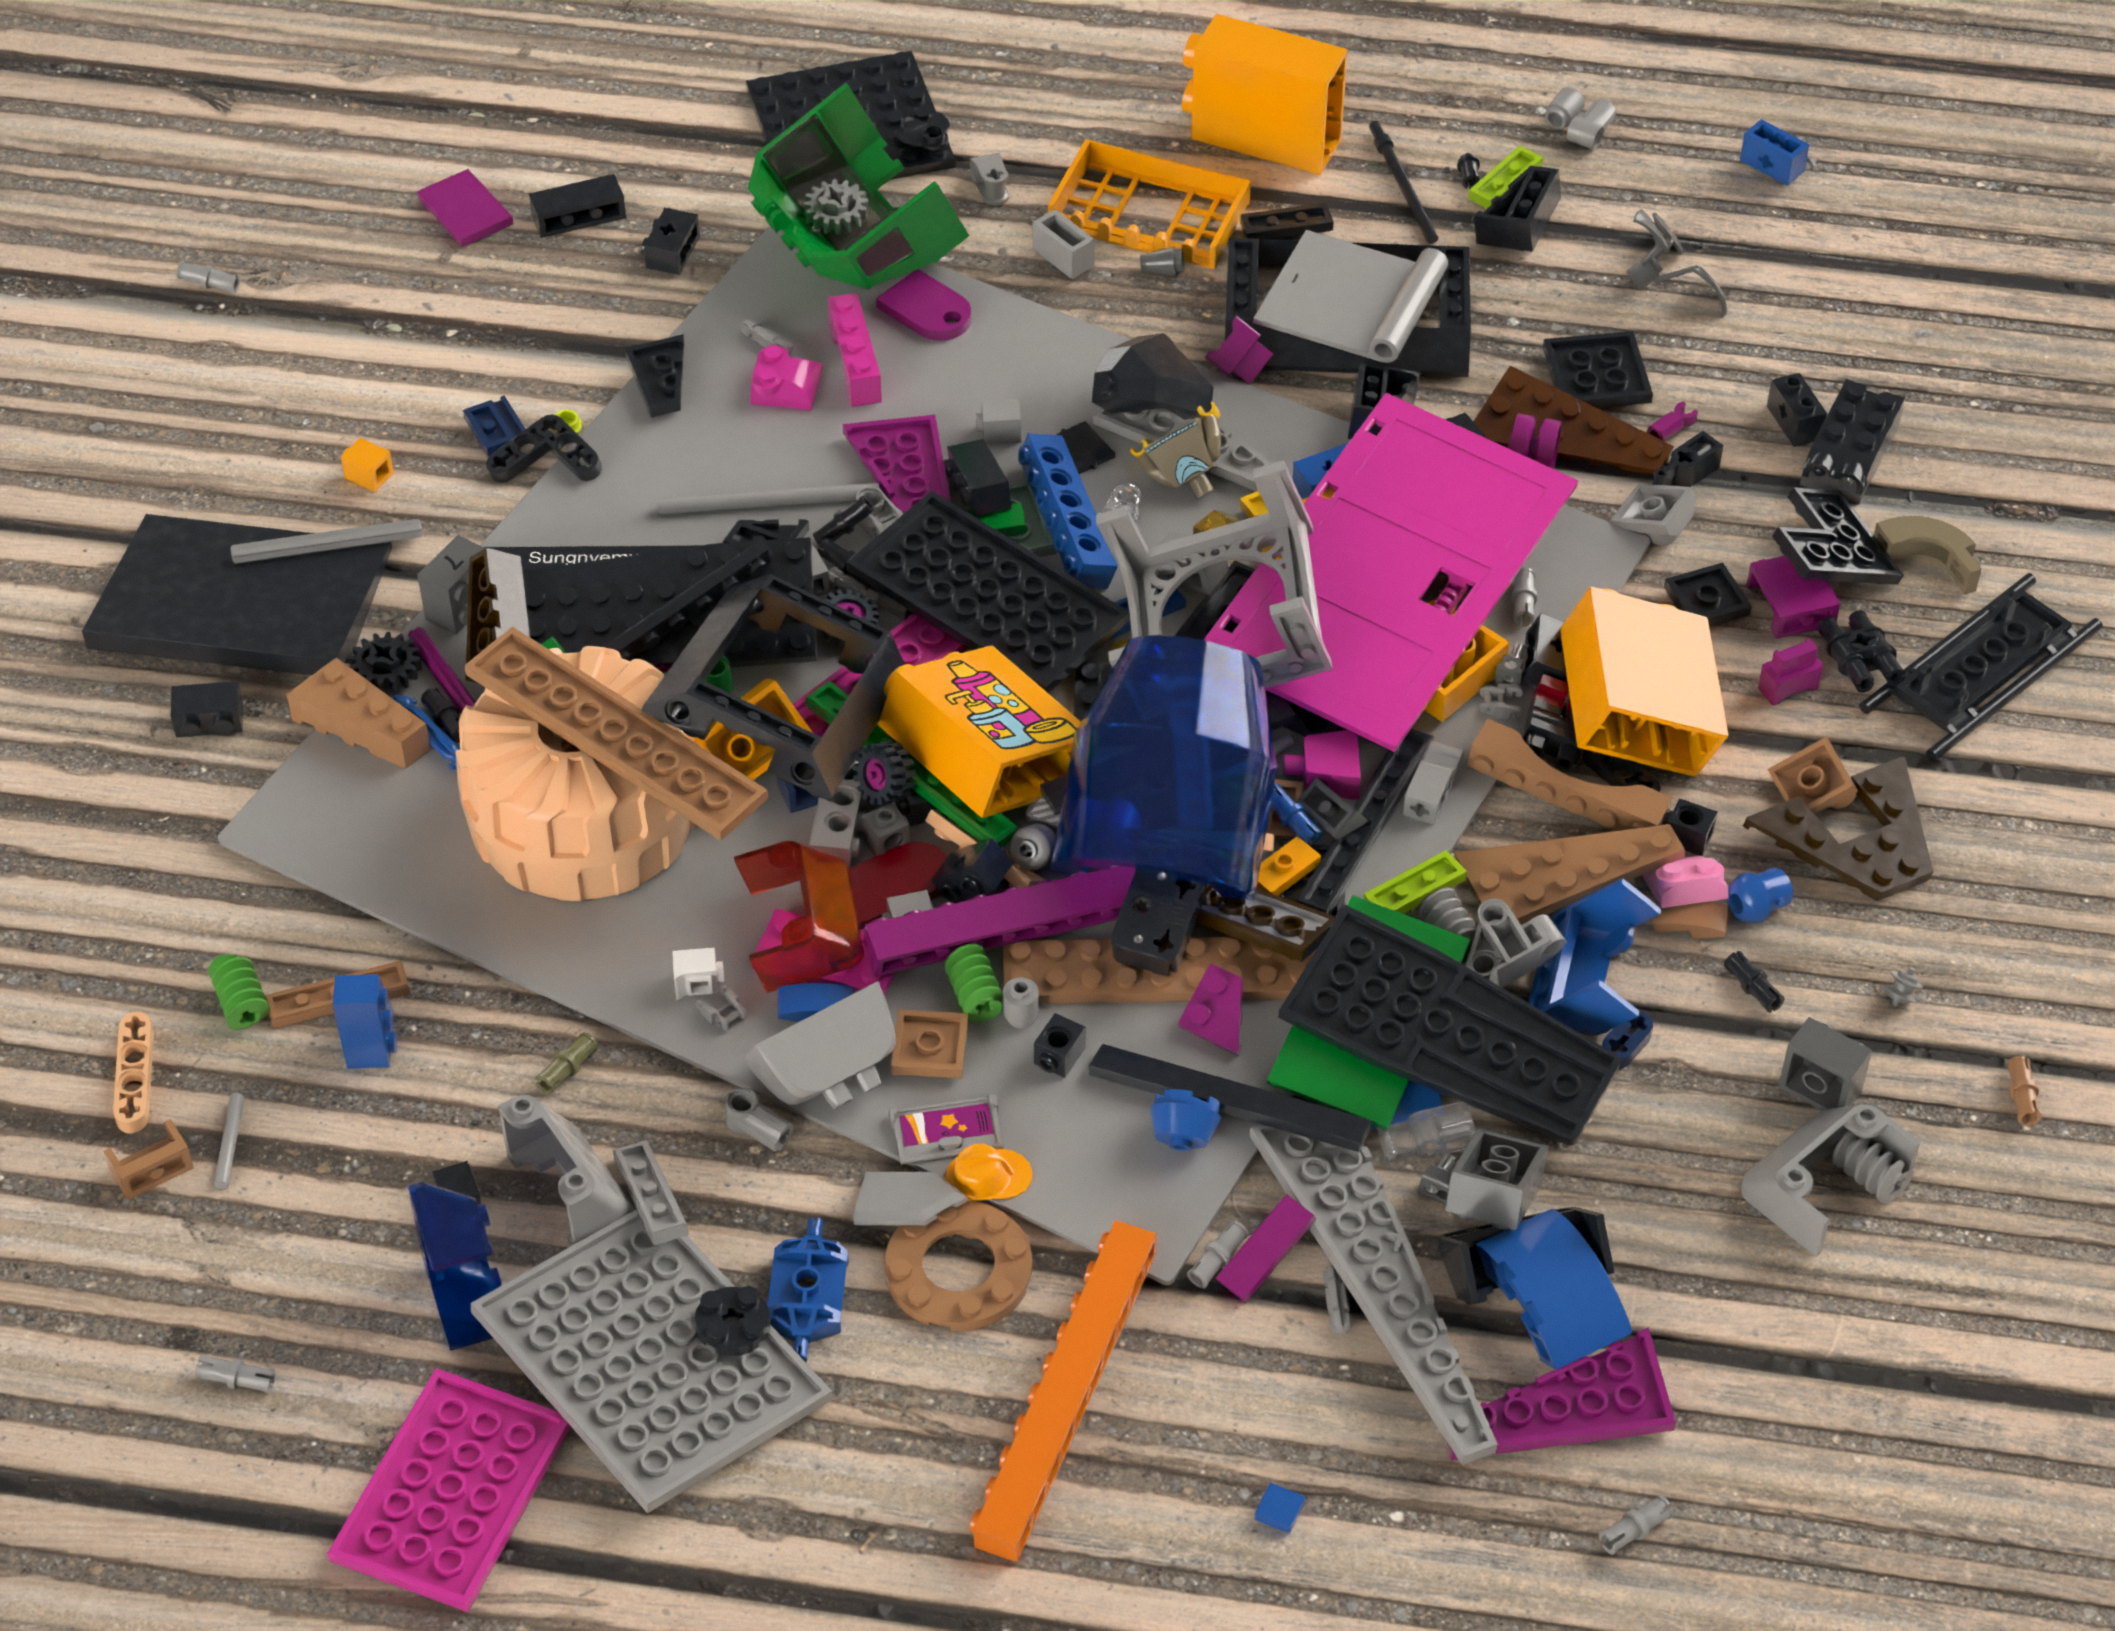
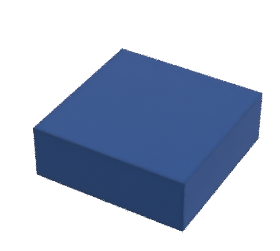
M1270 1482L1255 1512V1520L1290 1534L1305 1505L1306 1496Z

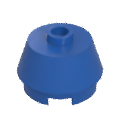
M1166 1089L1164 1090V1097L1156 1093L1154 1104L1150 1106L1155 1138L1164 1144L1170 1145V1148L1179 1151H1190L1191 1149L1206 1147L1221 1120V1116L1218 1114L1220 1102L1210 1096L1207 1098V1102H1204L1197 1097H1193V1091Z

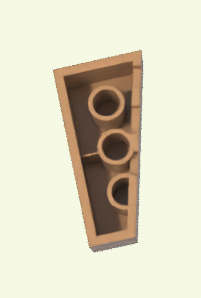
M338 658L332 660L286 694L292 721L301 725L306 722L315 726L316 731L328 735V733L343 738L344 743L353 747L356 745L363 746L369 749L370 754L405 769L431 750L425 722Z

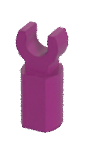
M1684 401L1676 404L1674 412L1670 411L1650 425L1647 433L1666 442L1680 432L1683 426L1688 427L1695 424L1698 411L1694 410L1686 414L1684 413L1686 403Z

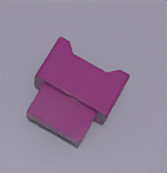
M1236 316L1232 321V333L1218 350L1209 351L1204 358L1228 377L1234 372L1250 384L1273 356V353L1257 341L1261 335Z
M1810 638L1805 639L1804 643L1789 647L1783 651L1775 650L1772 661L1762 665L1758 689L1771 705L1780 704L1786 697L1806 689L1814 691L1819 688L1823 664L1817 658L1818 648Z

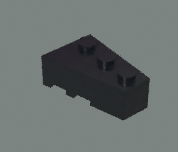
M1531 165L1508 185V191L1501 197L1496 195L1491 200L1489 208L1484 212L1478 211L1474 215L1476 244L1533 252L1561 199L1559 169Z
M1360 362L1353 393L1347 439L1351 440L1385 393L1414 405L1421 373ZM1374 423L1368 432L1377 436L1382 427Z

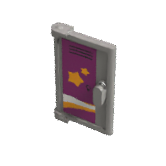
M991 1093L984 1097L896 1109V1107L889 1108L888 1117L891 1121V1127L894 1128L900 1165L955 1157L964 1148L973 1144H986L994 1149H1004L997 1114L998 1098L996 1093Z

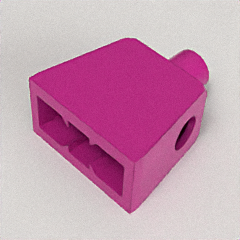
M1350 730L1306 736L1303 740L1302 755H1284V775H1303L1304 791L1317 777L1341 798L1359 799L1361 775L1357 734Z

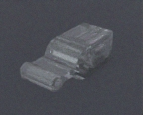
M1464 1101L1416 1112L1406 1122L1390 1125L1388 1130L1377 1127V1134L1385 1162H1393L1398 1158L1415 1154L1420 1158H1432L1462 1151L1467 1148L1476 1133L1468 1103Z

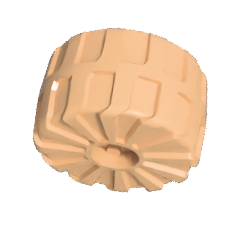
M585 646L578 653L564 654L559 648L549 649L641 709L665 676L648 662L640 659L627 661L621 658L617 650L610 648ZM485 688V691L475 702L474 706L466 705L459 719L460 750H456L460 800L476 850L483 861L490 863L504 877L507 883L524 892H532L541 896L555 898L559 901H584L612 895L617 896L640 887L641 884L656 876L663 869L671 866L680 856L689 831L695 827L694 823L487 688ZM662 722L695 743L694 737L686 735L682 730L666 722Z

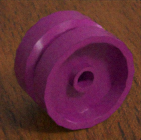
M1518 413L1507 448L1554 469L1562 421L1545 418L1541 423L1537 437L1535 436L1536 420L1534 416Z

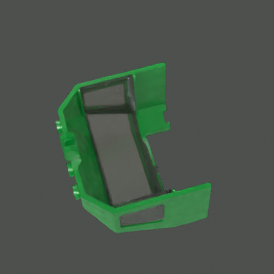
M847 83L756 154L748 185V190L754 197L751 204L761 216L766 218V222L775 233H778L780 230L783 234L780 238L790 251L794 248L798 250L795 255L805 268L811 265L818 275L869 290L875 285L937 262L970 236L935 181L906 204L895 208L878 191L880 187L905 168L898 158L892 161L883 148L887 146L886 142L878 133ZM833 179H836L838 184H842L847 180L849 187L855 184L859 185V191H865L866 199H868L869 211L867 212V220H861V227L852 225V232L841 229L838 235H836L835 230H830L827 234L824 233L823 227L815 230L813 223H807L806 215H804L805 195L811 194L813 186L820 189L821 182L824 181L827 185H830Z

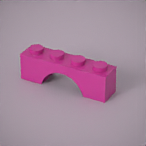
M858 293L827 297L829 326L834 344L839 345L851 407L882 402L881 375Z

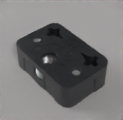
M1152 858L1143 859L1136 868L1111 934L1113 958L1121 964L1148 970L1162 976H1169L1171 971L1177 973L1195 928L1198 914L1205 901V881L1203 875L1198 871Z

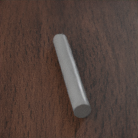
M239 1093L231 1094L214 1180V1186L217 1189H227L229 1186L244 1103V1096Z

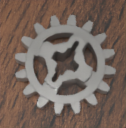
M833 179L830 185L823 181L821 182L820 189L813 186L811 194L805 195L804 215H806L807 223H813L815 230L823 227L824 233L827 234L830 230H835L836 235H838L841 229L852 232V225L861 227V220H867V212L869 211L868 199H866V192L859 191V185L857 184L849 187L847 180L842 184H838L837 180Z

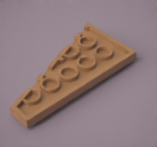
M1666 824L1454 852L1455 859L1467 871L1466 880L1478 903L1481 905L1489 899L1502 900L1508 905L1520 925L1538 915H1546L1566 907L1622 878L1628 881L1660 868L1667 863L1684 858L1685 850L1671 825Z

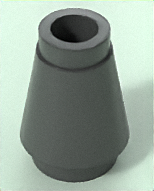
M1175 246L1140 255L1142 273L1148 272L1177 276V273L1184 272L1183 249H1175Z

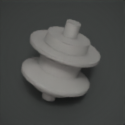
M1909 967L1907 971L1900 969L1899 972H1890L1895 980L1892 985L1885 984L1883 988L1888 991L1887 995L1892 998L1891 1005L1897 1007L1899 1002L1902 1004L1907 1002L1915 1003L1916 1000L1911 994L1914 989H1922L1923 986L1918 982L1919 978L1913 975L1916 971L1914 968Z

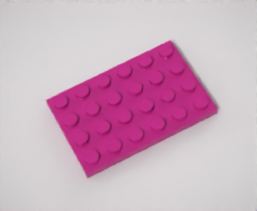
M435 1368L327 1553L329 1561L469 1612L571 1426L558 1411Z

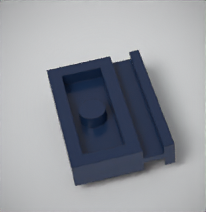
M504 395L500 397L499 401L494 403L492 400L463 410L466 423L488 457L525 430V427Z

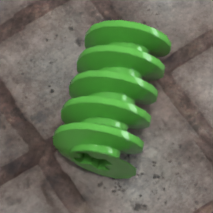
M976 943L967 944L953 951L945 962V971L949 976L954 993L958 997L962 1013H968L969 1021L973 1023L989 1021L998 1016L1003 1011V1004L1000 1002L1003 998V992L998 987V980L994 977V971L990 967V961L985 955L983 946Z
M235 954L219 955L211 962L208 974L216 990V995L227 1019L228 1026L236 1030L245 1029L265 1018L269 1013L270 1007L265 1000L266 996L263 990H261L262 986L259 980H257L258 976L251 960Z

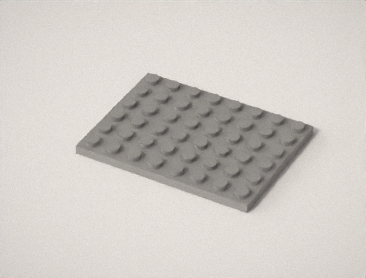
M637 1209L471 1303V1313L647 1514L832 1400V1390L771 1325L768 1336L759 1342V1347L745 1355H722L716 1353V1348L710 1346L707 1342L706 1346L700 1342L695 1331V1313L700 1304L702 1294L707 1291L735 1286L688 1236L653 1245ZM728 1317L723 1321H729L731 1326L738 1325L739 1318Z

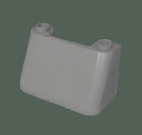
M520 1095L498 1105L507 1157L514 1167L518 1168L522 1166V1162H529L535 1164L541 1173L557 1165L563 1173L558 1184V1190L567 1206L571 1230L567 1237L570 1246L634 1211L627 1195L581 1131L573 1123L535 1097L529 1095Z

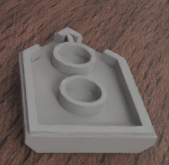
M866 1172L854 1208L853 1221L854 1225L925 1226L936 1220L937 1214L950 1206L957 1208L967 1202L968 1199L938 1172Z

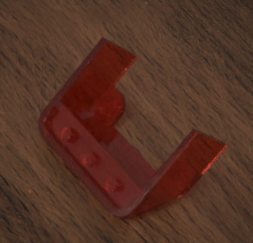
M790 840L734 856V862L751 895L800 881L806 915L789 921L781 931L782 945L749 955V960L766 993L777 991L780 986L800 984L855 967L862 961L864 957L862 934L851 874L844 859Z

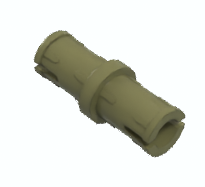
M583 1032L565 1050H559L551 1064L535 1077L538 1087L543 1092L551 1094L569 1076H574L580 1070V1065L598 1050V1043L594 1037Z

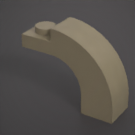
M1901 516L1876 523L1874 536L1895 564L1911 559L1931 561L1944 568L1965 595L1977 590L1982 569L1977 559L1973 558L1976 543L1960 529L1944 521L1923 516Z

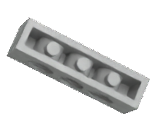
M856 759L831 800L828 801L824 798H819L809 841L810 867L846 870L852 867L853 858H859L861 837H858L859 831L864 832L863 815L866 814L864 806H870L871 803L870 800H865L862 797L865 791H858L857 787L860 785V782L854 781V776L858 775V771L853 770V765L859 763Z

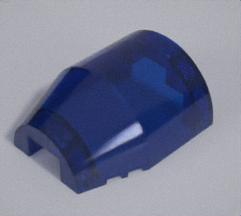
M1140 636L1132 638L1127 642L1074 734L1050 865L1054 873L1072 875L1077 872L1087 873L1088 867L1110 870L1111 865L1172 873L1178 880L1212 884L1220 896L1255 900L1277 772L1262 667L1256 658L1225 645L1178 636Z

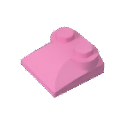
M1702 856L1681 858L1642 875L1661 908L1728 899V885L1724 881V867L1711 858H1704Z

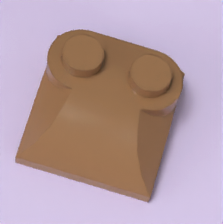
M1827 736L1767 769L1785 802L1800 797L1814 814L1828 807L1834 809L1847 807L1854 801L1858 792Z

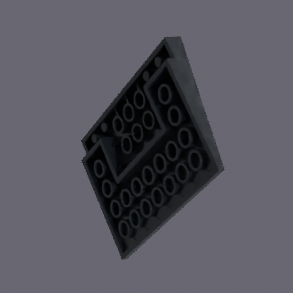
M146 514L82 629L86 648L304 675L315 674L335 658H338L343 663H349L348 658L353 655L352 648L357 645L392 550L391 542L235 564L231 556L232 545L314 533Z

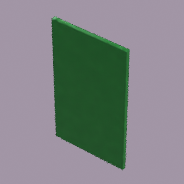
M1352 895L1347 905L1439 950L1459 963L1462 962L1471 941L1469 938ZM1292 1025L1266 1084L1328 1108L1372 1120V1125L1388 1130L1409 1080L1371 1065Z

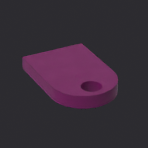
M919 269L911 272L876 298V308L919 335L931 340L943 341L954 339L965 333L971 324V306L967 299ZM951 320L958 321V323L949 324L946 322Z

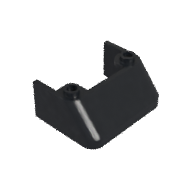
M1578 1207L1555 1209L1583 1236L1596 1254L1606 1273H1615L1604 1215ZM1541 1213L1524 1216L1521 1222H1524ZM1490 1223L1437 1236L1439 1252L1456 1297L1465 1301L1466 1305L1488 1301L1487 1295L1493 1293V1289L1499 1288L1486 1276L1476 1243L1506 1229L1496 1228Z

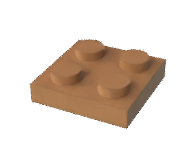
M898 1009L895 1029L896 1045L892 1053L891 1075L962 1079L969 1024L968 1013Z

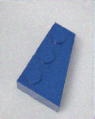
M378 974L335 976L333 1009L347 1069L390 1067L391 1053L397 1052L396 1032H393L394 1010L388 998L387 988H384Z

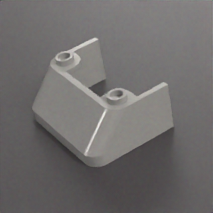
M1864 1104L1821 1110L1747 1171L1743 1177L1741 1185L1743 1198L1815 1257L1822 1251L1829 1219L1804 1200L1810 1193L1813 1185V1178L1809 1171L1835 1150L1837 1143L1848 1130L1857 1135L1858 1139L1861 1137L1872 1138L1868 1146L1869 1148L1875 1143H1881L1883 1149L1879 1156L1891 1151L1894 1154L1891 1165L1899 1160L1905 1163L1902 1174L1914 1168L1920 1141L1874 1106Z

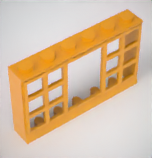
M1085 139L1049 201L1048 213L1056 209L1094 239L1148 253L1175 246V249H1183L1184 262L1215 269L1229 238L1232 236L1240 220V214L1244 213L1247 205L1250 203L1251 180ZM1088 168L1106 173L1101 183L1085 180L1082 177ZM1113 175L1132 179L1127 190L1108 185ZM1139 181L1187 193L1166 233L1160 231L1153 237L1141 234L1139 227L1134 224L1129 225L1127 230L1114 227ZM1078 185L1097 190L1091 201L1072 196ZM1104 192L1123 196L1117 207L1098 203ZM1194 195L1213 199L1209 210L1189 206ZM1220 202L1232 204L1226 215L1215 212ZM1068 203L1087 207L1084 214L1079 210H1075L1071 216L1062 213ZM1094 209L1113 214L1111 219L1103 217L1099 223L1088 220ZM1185 212L1204 217L1199 228L1180 223ZM1211 219L1222 221L1217 233L1206 230ZM1175 230L1195 235L1193 239H1186L1183 244L1170 241ZM1202 237L1213 239L1210 244V251L1196 248Z

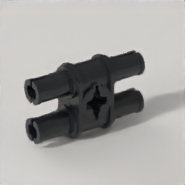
M1857 610L1850 614L1848 624L1853 631L1843 632L1833 617H1826L1819 622L1818 631L1827 643L1826 652L1830 657L1834 658L1838 664L1839 672L1849 677L1858 692L1864 693L1873 688V681L1875 680L1870 671L1879 670L1888 685L1896 686L1905 679V671L1896 660V649L1887 642L1883 630L1871 623L1865 611Z

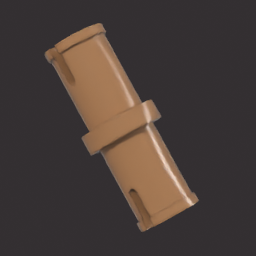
M2016 1056L2007 1062L2012 1083L2009 1087L2011 1098L2015 1100L2019 1123L2023 1122L2024 1125H2033L2041 1119L2037 1102L2039 1088L2038 1084L2033 1080L2029 1058L2025 1059L2024 1056Z

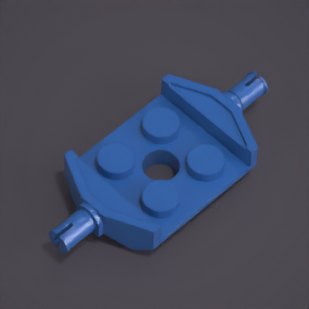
M814 1217L808 1219L807 1235H804V1238L787 1239L775 1247L767 1304L770 1311V1325L781 1336L794 1342V1351L798 1355L800 1354V1357L805 1362H807L808 1345L810 1342L841 1333V1313L846 1268L849 1264L848 1251L838 1242L822 1239L824 1221L818 1217L816 1218V1226ZM806 1277L817 1281L814 1286L809 1288H803L797 1283Z

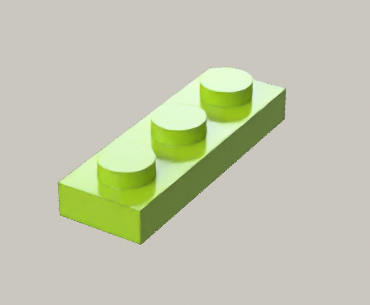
M1519 145L1469 190L1468 199L1486 209L1489 208L1491 200L1496 195L1501 197L1508 191V185L1531 165L1542 167L1544 157Z
M1444 850L1363 894V899L1404 914L1417 907L1424 898L1443 888H1452L1466 881L1467 871L1447 850Z

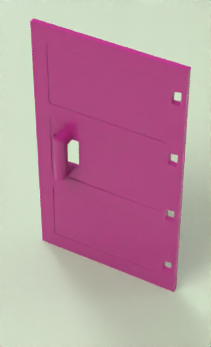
M1385 393L1304 503L1314 531L1313 534L1308 535L1321 635L1332 660L1333 670L1265 688V690L1395 752L1578 486V480ZM1374 423L1382 427L1377 436L1368 432ZM1327 487L1336 491L1330 500L1321 497ZM1263 563L1258 565L1199 645L1195 655L1211 664L1223 667L1286 649L1271 618L1269 607L1270 605L1286 601L1283 581L1275 570ZM1441 571L1449 575L1448 583L1431 606L1420 599ZM1468 585L1473 586L1455 614L1451 615V612L1467 591ZM1230 619L1238 624L1233 633L1223 630Z

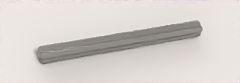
M419 519L236 544L231 546V556L233 563L238 564L420 538L422 536V525Z

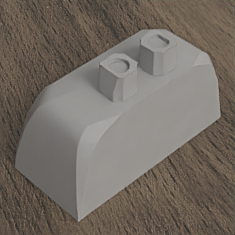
M877 981L759 1042L747 1053L743 1061L770 1092L788 1105H798L823 1094L827 1102L835 1110L853 1099L845 1085V1082L854 1078L862 1094L875 1089L881 1084L875 1066L885 1059L896 1045L893 1020L879 982Z

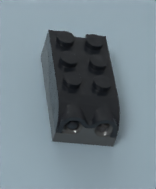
M1846 379L1811 446L1803 468L1800 485L1812 489L1841 491L1848 501L1860 504L1900 425L1905 398L1885 391L1877 394L1866 390V385Z

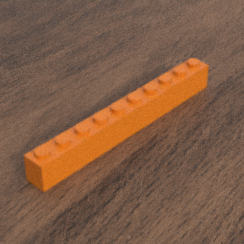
M1115 1220L1110 1232L1102 1234L1098 1245V1253L1100 1254L1096 1262L1091 1261L1085 1272L1084 1282L1086 1284L1082 1292L1077 1291L1070 1307L1072 1315L1068 1322L1063 1321L1060 1325L1056 1338L1058 1345L1055 1352L1049 1351L1042 1368L1044 1376L1040 1383L1035 1382L1031 1388L1028 1398L1030 1406L1026 1415L1021 1413L1014 1427V1435L1016 1437L1012 1445H1006L1002 1451L999 1461V1467H1001L997 1478L993 1476L990 1478L984 1498L987 1500L982 1510L976 1509L973 1514L970 1531L973 1532L974 1548L1018 1563L1157 1254V1233Z

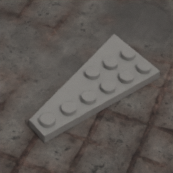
M1100 407L1093 415L1094 425L1142 445V439L1152 444L1193 420H1184L1166 408L1111 414ZM1223 426L1220 428V457L1216 460L1217 466L1208 472L1257 491L1258 488L1253 479L1252 469L1271 464V462L1248 444L1239 443L1232 437V432Z

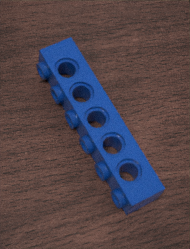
M1028 433L1023 446L1019 448L1018 462L1023 467L1027 483L1031 486L1036 498L1037 507L1041 510L1045 526L1054 541L1055 550L1059 553L1064 565V571L1090 588L1108 589L1118 565L1097 526L1095 510L1063 436Z

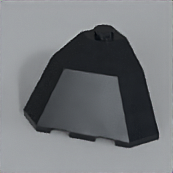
M1165 333L1138 336L1107 350L1094 373L1092 403L1111 414L1166 408L1184 420L1201 418L1197 411L1199 406L1203 408L1205 413L1212 409L1211 402L1214 387L1196 370L1193 363L1173 344L1174 342Z

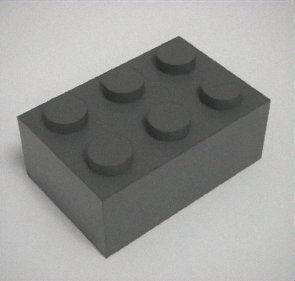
M1478 1128L1452 1170L1445 1211L1455 1213L1461 1219H1477L1491 1223L1492 1226L1499 1229L1511 1228L1516 1230L1542 1185L1548 1146Z

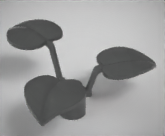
M1642 209L1637 211L1633 222L1642 225L1654 236L1655 246L1643 259L1627 270L1628 275L1636 286L1642 290L1652 281H1655L1658 285L1664 280L1694 272L1714 288L1721 302L1723 316L1727 314V303L1724 293L1718 283L1701 266L1694 265L1668 274L1659 275L1663 268L1657 259L1664 252L1667 253L1672 244L1680 255L1684 254V250L1677 237L1655 212L1652 214L1653 222ZM1661 233L1667 236V241H1665Z

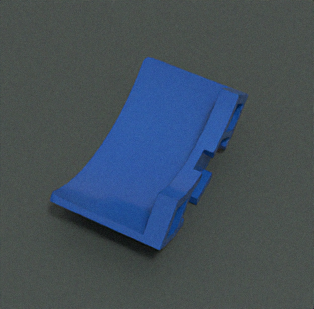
M1555 1209L1547 1210L1521 1222L1516 1230L1506 1229L1476 1243L1486 1276L1503 1291L1509 1301L1517 1298L1525 1311L1520 1315V1318L1531 1337L1541 1362L1557 1370L1631 1334L1632 1327L1625 1309L1604 1267L1579 1231Z

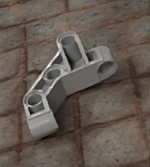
M1489 899L1484 901L1478 908L1479 923L1466 967L1503 988L1540 967L1545 961L1553 958L1554 955L1560 952L1565 943L1567 944L1568 942L1548 915H1538L1525 924L1520 925L1516 916L1504 901ZM1484 970H1490V971L1487 972V973H1480L1481 971H1484Z

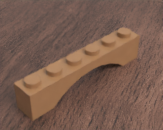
M1488 718L1471 746L1467 767L1481 774H1486L1511 787L1523 790L1537 796L1541 800L1551 802L1567 809L1571 813L1581 815L1615 831L1662 825L1667 810L1670 809L1673 799L1642 784L1633 786H1605L1568 776L1538 757L1525 743L1518 731Z

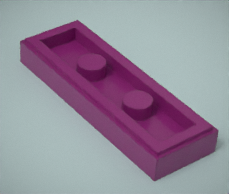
M1286 1194L1216 1277L1217 1281L1246 1303L1315 1222L1316 1217Z

